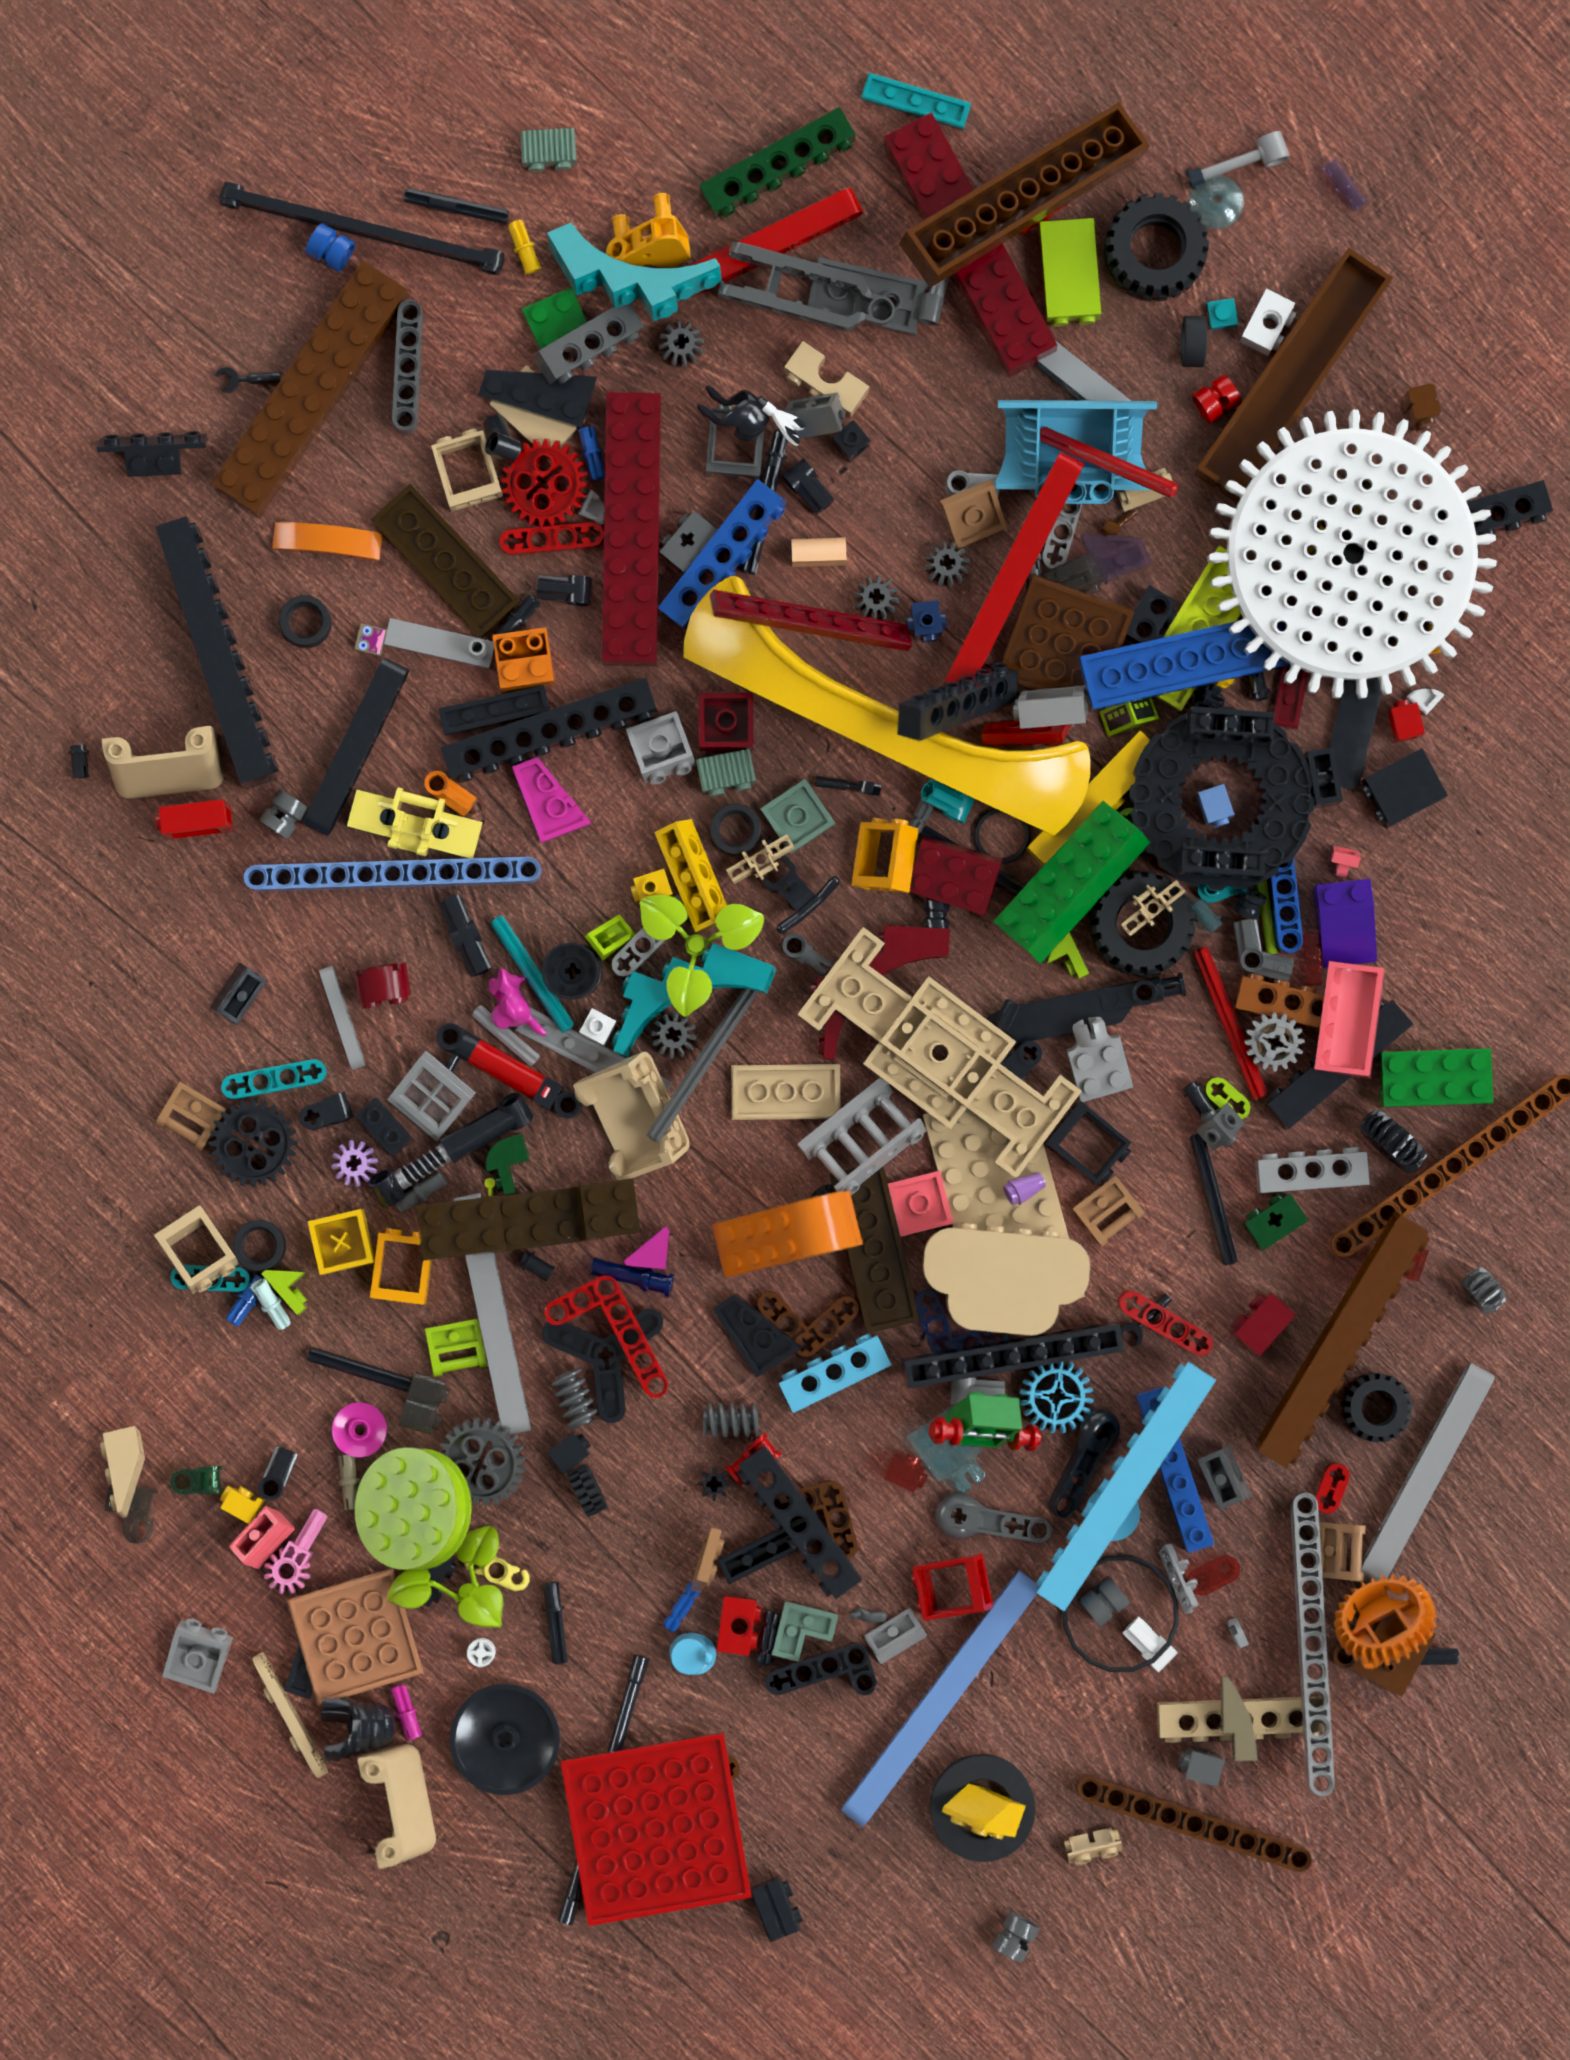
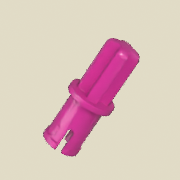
M401 1684L393 1687L391 1692L398 1711L395 1716L400 1720L405 1740H412L422 1736L415 1714L417 1709L412 1707L406 1686Z

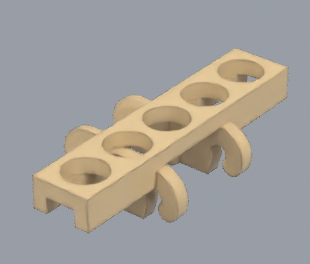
M784 835L767 845L765 839L762 840L765 849L749 858L745 851H743L742 854L745 859L726 870L733 883L736 884L756 871V878L760 876L762 880H764L763 875L775 869L777 872L776 866L779 864L773 861L795 849L788 835ZM783 841L788 842L789 846L782 850L779 848L780 843ZM775 848L778 852L773 854L770 849ZM759 855H764L766 861L763 864H757L756 858ZM746 863L750 866L748 870L744 869ZM734 870H742L743 873L733 877Z
M1177 880L1158 895L1154 892L1156 890L1154 886L1146 885L1147 890L1138 898L1135 895L1133 896L1135 900L1133 902L1134 905L1138 904L1140 909L1121 924L1129 936L1146 923L1150 926L1155 925L1151 919L1165 908L1169 912L1173 910L1170 904L1186 892ZM1174 886L1178 887L1180 892L1175 896H1171L1169 890ZM1149 895H1152L1154 898L1144 906L1142 901ZM1163 895L1168 896V898H1169V901H1168V902L1165 900V898L1163 897ZM1151 903L1158 906L1157 913H1150L1148 905ZM1139 914L1144 917L1145 920L1143 922L1137 919ZM1132 920L1135 921L1137 926L1133 930H1129L1127 924Z

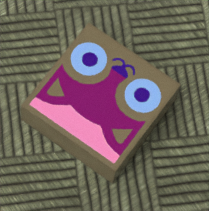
M361 623L354 650L381 657L387 630Z

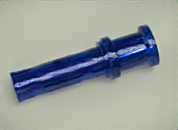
M594 1258L590 1272L591 1275L611 1276L616 1281L639 1286L644 1292L651 1290L662 1293L667 1298L670 1297L675 1274L664 1275L653 1272L652 1268H645V1270L635 1269Z

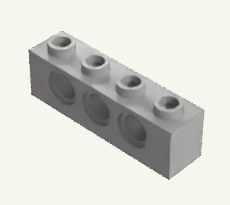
M1359 1147L1343 1148V1154H1332V1149L1317 1150L1316 1156L1305 1157V1151L1289 1153V1158L1278 1159V1154L1261 1155L1262 1160L1255 1161L1258 1194L1370 1185L1367 1152H1360ZM1336 1160L1342 1161L1346 1166V1171L1342 1176L1336 1175L1332 1170L1333 1163ZM1309 1162L1315 1163L1318 1166L1319 1172L1315 1178L1307 1176L1305 1172V1167ZM1283 1164L1288 1165L1292 1171L1291 1177L1288 1180H1283L1278 1175V1169Z

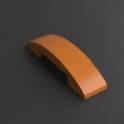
M275 522L272 549L345 555L357 559L380 561L383 534L332 525Z

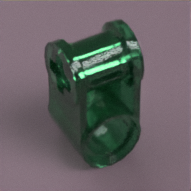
M223 1465L178 1470L170 1478L171 1488L178 1494L223 1493L224 1488H221L220 1471L223 1470ZM180 1474L189 1476L191 1480L189 1488L181 1489L178 1487L176 1479Z

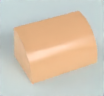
M845 537L791 539L792 567L846 565Z

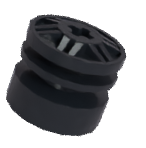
M570 942L560 944L550 950L543 962L542 975L549 991L560 998L575 1000L586 998L595 992L601 983L603 968L602 962L594 950L587 945ZM573 963H575L576 968L581 970L580 974H576L575 979H572V974H567V969L572 968Z

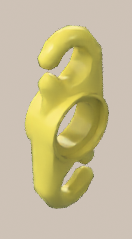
M497 1556L487 1566L474 1569L475 1574L483 1575L490 1582L512 1591L524 1590L530 1581L528 1572L522 1570V1582L514 1584L512 1576L520 1571L519 1567L511 1566L504 1559ZM498 1562L504 1566L505 1573L501 1578H494L490 1575L489 1567L492 1563ZM464 1563L466 1569L468 1570L469 1563Z

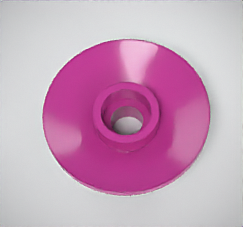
M352 1403L342 1408L336 1415L332 1425V1435L337 1447L345 1454L352 1457H366L375 1453L383 1445L387 1435V1425L384 1416L376 1407L367 1403ZM361 1424L365 1427L363 1435H358L355 1432L357 1425Z

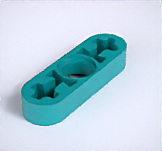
M183 1265L189 1275H196L195 1269H200L201 1272L209 1267ZM235 1267L236 1269L228 1276L234 1277L237 1272H240L241 1277H245V1283H240V1287L237 1288L236 1283L226 1282L227 1287L223 1288L224 1277L220 1276L217 1284L209 1287L207 1290L242 1292L249 1285L251 1275L246 1269ZM174 1268L170 1276L172 1284L178 1289L190 1290L186 1284L181 1285V1280H177V1274L179 1273Z

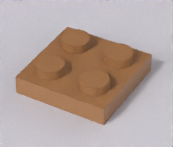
M991 480L940 500L953 541L957 543V549L1007 528Z
M711 1527L705 1536L690 1590L701 1593L705 1586L709 1587L710 1583L713 1582L717 1566L713 1565V1561L717 1560L718 1555L720 1556L724 1540L720 1539L722 1530Z

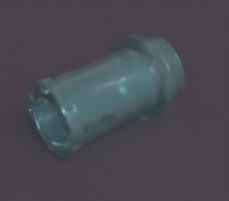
M1203 898L1191 907L1192 911H1195V916L1205 927L1204 931L1208 930L1212 934L1223 924L1220 920L1222 917H1217L1204 902Z

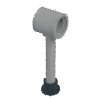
M1281 131L1272 132L1257 139V150L1202 170L1200 168L1192 171L1186 169L1191 189L1195 190L1196 186L1205 183L1206 179L1258 160H1262L1265 167H1272L1288 160L1290 155Z

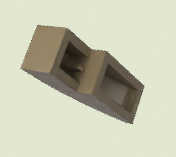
M1220 1675L1221 1731L1223 1733H1232V1758L1235 1761H1257L1256 1741L1247 1709L1230 1679L1226 1675Z

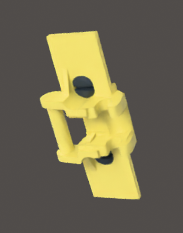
M398 787L394 799L356 790L347 827L391 838L388 842V847L415 852L417 855L424 857L430 848L466 858H474L483 822L443 812L446 799L440 798L435 800L405 792L404 788ZM404 802L435 810V816L431 819L406 814L400 811L401 804Z

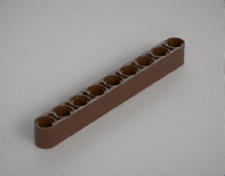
M1083 1775L1076 1783L1078 1795L1082 1800L1295 1872H1304L1312 1864L1310 1852L1300 1844L1094 1775ZM1088 1781L1094 1782L1097 1786L1095 1793L1092 1795L1082 1793V1786ZM1114 1790L1121 1791L1123 1795L1122 1800L1117 1804H1112L1108 1801L1109 1793ZM1146 1799L1148 1801V1809L1145 1812L1139 1813L1135 1811L1134 1804L1137 1800ZM1164 1808L1174 1809L1175 1815L1172 1820H1161L1160 1814ZM1197 1816L1201 1820V1824L1196 1830L1187 1828V1821L1190 1817ZM1218 1825H1224L1227 1829L1226 1835L1221 1839L1213 1837V1830ZM1243 1834H1250L1253 1837V1842L1249 1847L1245 1848L1239 1845V1839ZM1272 1842L1279 1845L1278 1853L1274 1856L1266 1855V1846ZM1298 1851L1304 1852V1862L1294 1865L1291 1861L1292 1855Z

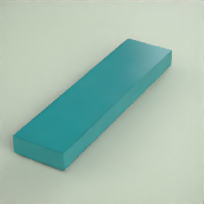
M870 72L868 73L861 96L862 101L919 118L932 112L937 123L962 131L964 130L971 107L970 102Z

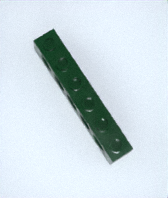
M838 107L699 184V192L715 219L720 216L726 218L736 211V207L741 204L749 205L760 198L759 194L767 190L769 192L777 190L786 179L790 177L796 179L806 173V168L813 164L816 166L824 164L830 159L829 156L837 151L843 153L853 146V142H855L856 134L843 111ZM823 134H828L833 140L829 144H822L818 138ZM799 147H804L810 153L806 157H798L795 154V150ZM776 160H781L786 164V167L782 170H775L771 164ZM753 173H758L763 179L759 183H751L748 177ZM729 186H735L739 189V193L736 196H728L724 191Z

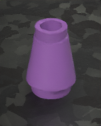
M1038 1172L1009 1180L1008 1184L1003 1186V1190L1012 1206L1016 1204L1021 1205L1042 1188H1045L1046 1183Z

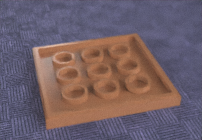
M393 1568L287 1599L318 1706L322 1704L324 1698L342 1699L424 1673L406 1610L394 1603H390L387 1599L389 1589L396 1579Z

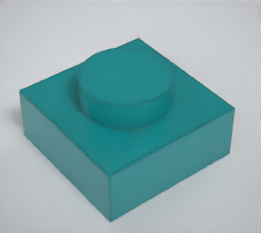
M1234 298L1207 302L1206 306L1211 331L1238 326Z

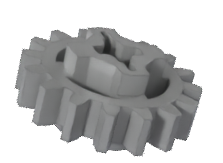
M1272 1011L1271 1018L1268 1019L1264 1014H1261L1262 1021L1258 1023L1252 1020L1251 1022L1255 1028L1253 1030L1246 1029V1032L1251 1036V1039L1244 1040L1246 1045H1251V1048L1246 1053L1248 1055L1255 1054L1256 1056L1252 1062L1257 1064L1262 1061V1069L1266 1070L1268 1065H1271L1273 1071H1277L1280 1064L1284 1069H1288L1287 1061L1290 1060L1296 1063L1297 1060L1294 1054H1302L1303 1052L1298 1048V1044L1304 1043V1039L1297 1037L1302 1032V1029H1294L1296 1021L1292 1019L1287 1022V1015L1285 1013L1280 1018H1277L1276 1012ZM1274 1024L1273 1029L1266 1032L1261 1031L1263 1027ZM1285 1028H1288L1292 1035V1043L1287 1041L1284 1036ZM1275 1035H1278L1277 1038L1285 1046L1280 1044L1274 1045L1273 1048H1271V1044L1263 1037L1269 1039L1274 1038ZM1256 1040L1263 1043L1265 1048L1263 1056L1257 1049ZM1283 1051L1287 1052L1285 1056L1274 1059L1276 1054Z

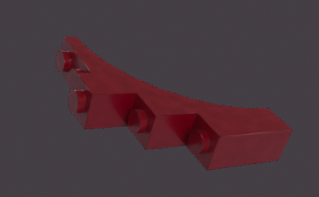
M884 926V932H878V938L885 943L882 947L883 953L878 952L869 966L884 976L886 973L905 964L925 959L948 958L950 929ZM817 977L816 983H811L810 997L825 977ZM836 1009L823 1025L825 1027L824 1038H819L818 1054H824L823 1060L834 1061L837 1039L846 1018Z

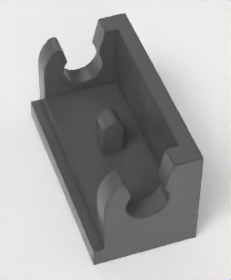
M838 392L788 402L784 412L798 417L806 426L803 430H795L799 439L841 432V420L845 419V413Z

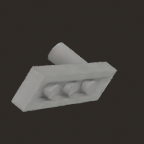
M392 618L389 620L384 645L485 669H490L495 650L493 641Z

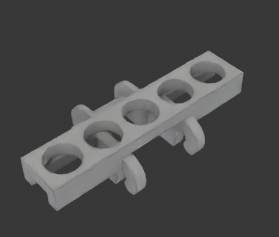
M1166 1544L1158 1553L1184 1613H1192L1193 1608L1198 1606L1193 1593L1198 1582L1194 1579L1185 1583L1183 1575L1189 1561L1186 1559L1179 1561L1173 1545Z

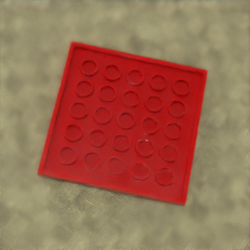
M724 1732L561 1760L588 1926L752 1898Z

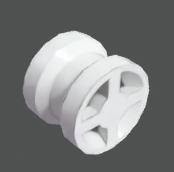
M478 1638L468 1647L467 1657L474 1666L484 1667L494 1659L496 1653L495 1646L489 1639Z

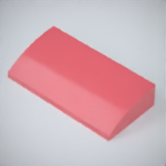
M1329 961L1315 1070L1370 1078L1384 980V968Z

